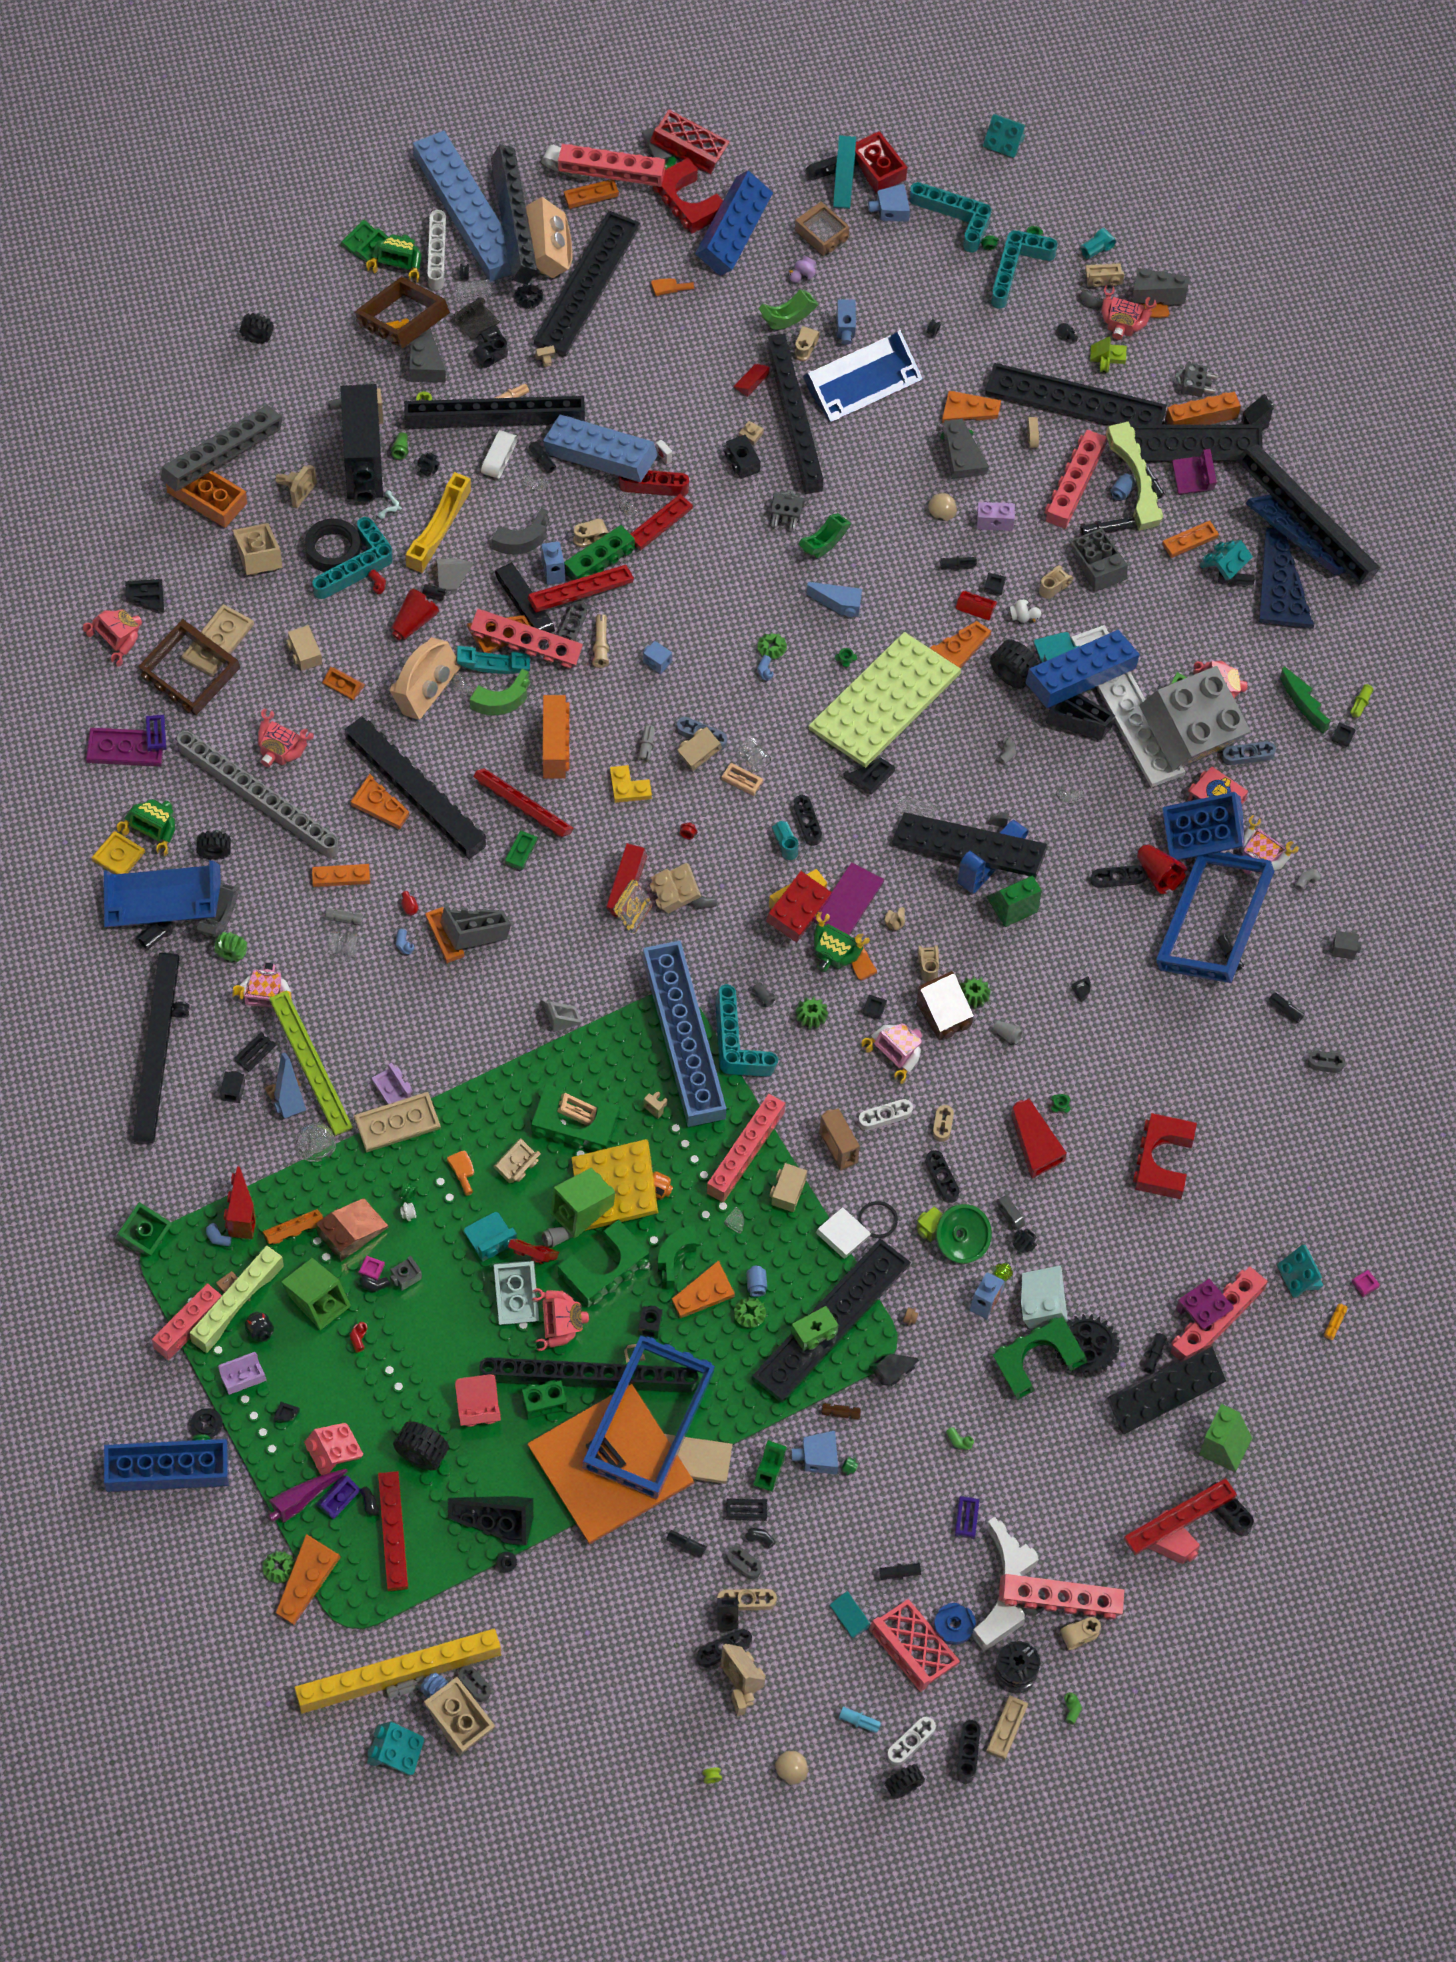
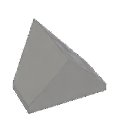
M457 558L437 559L439 588H445L446 592L458 591V587L474 562Z
M542 1000L553 1032L582 1023L576 1006Z

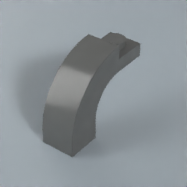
M541 508L533 523L523 530H510L499 525L491 539L492 550L504 554L517 555L530 552L540 546L547 537V526L549 524L548 510Z
M221 883L216 917L204 918L199 921L197 930H200L205 935L218 938L225 931L230 921L240 888Z

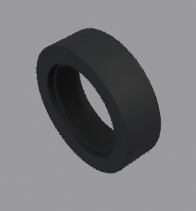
M337 518L321 520L315 523L306 534V557L314 568L326 572L360 554L359 534L355 527L347 521ZM327 534H340L347 538L351 544L349 550L338 558H327L320 555L316 551L315 545L322 536Z

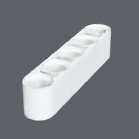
M434 210L430 214L428 286L432 290H440L444 286L446 215L441 210Z

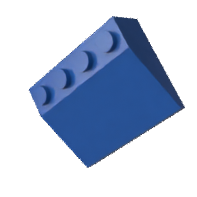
M1236 792L1162 807L1169 856L1177 860L1244 847L1241 797Z

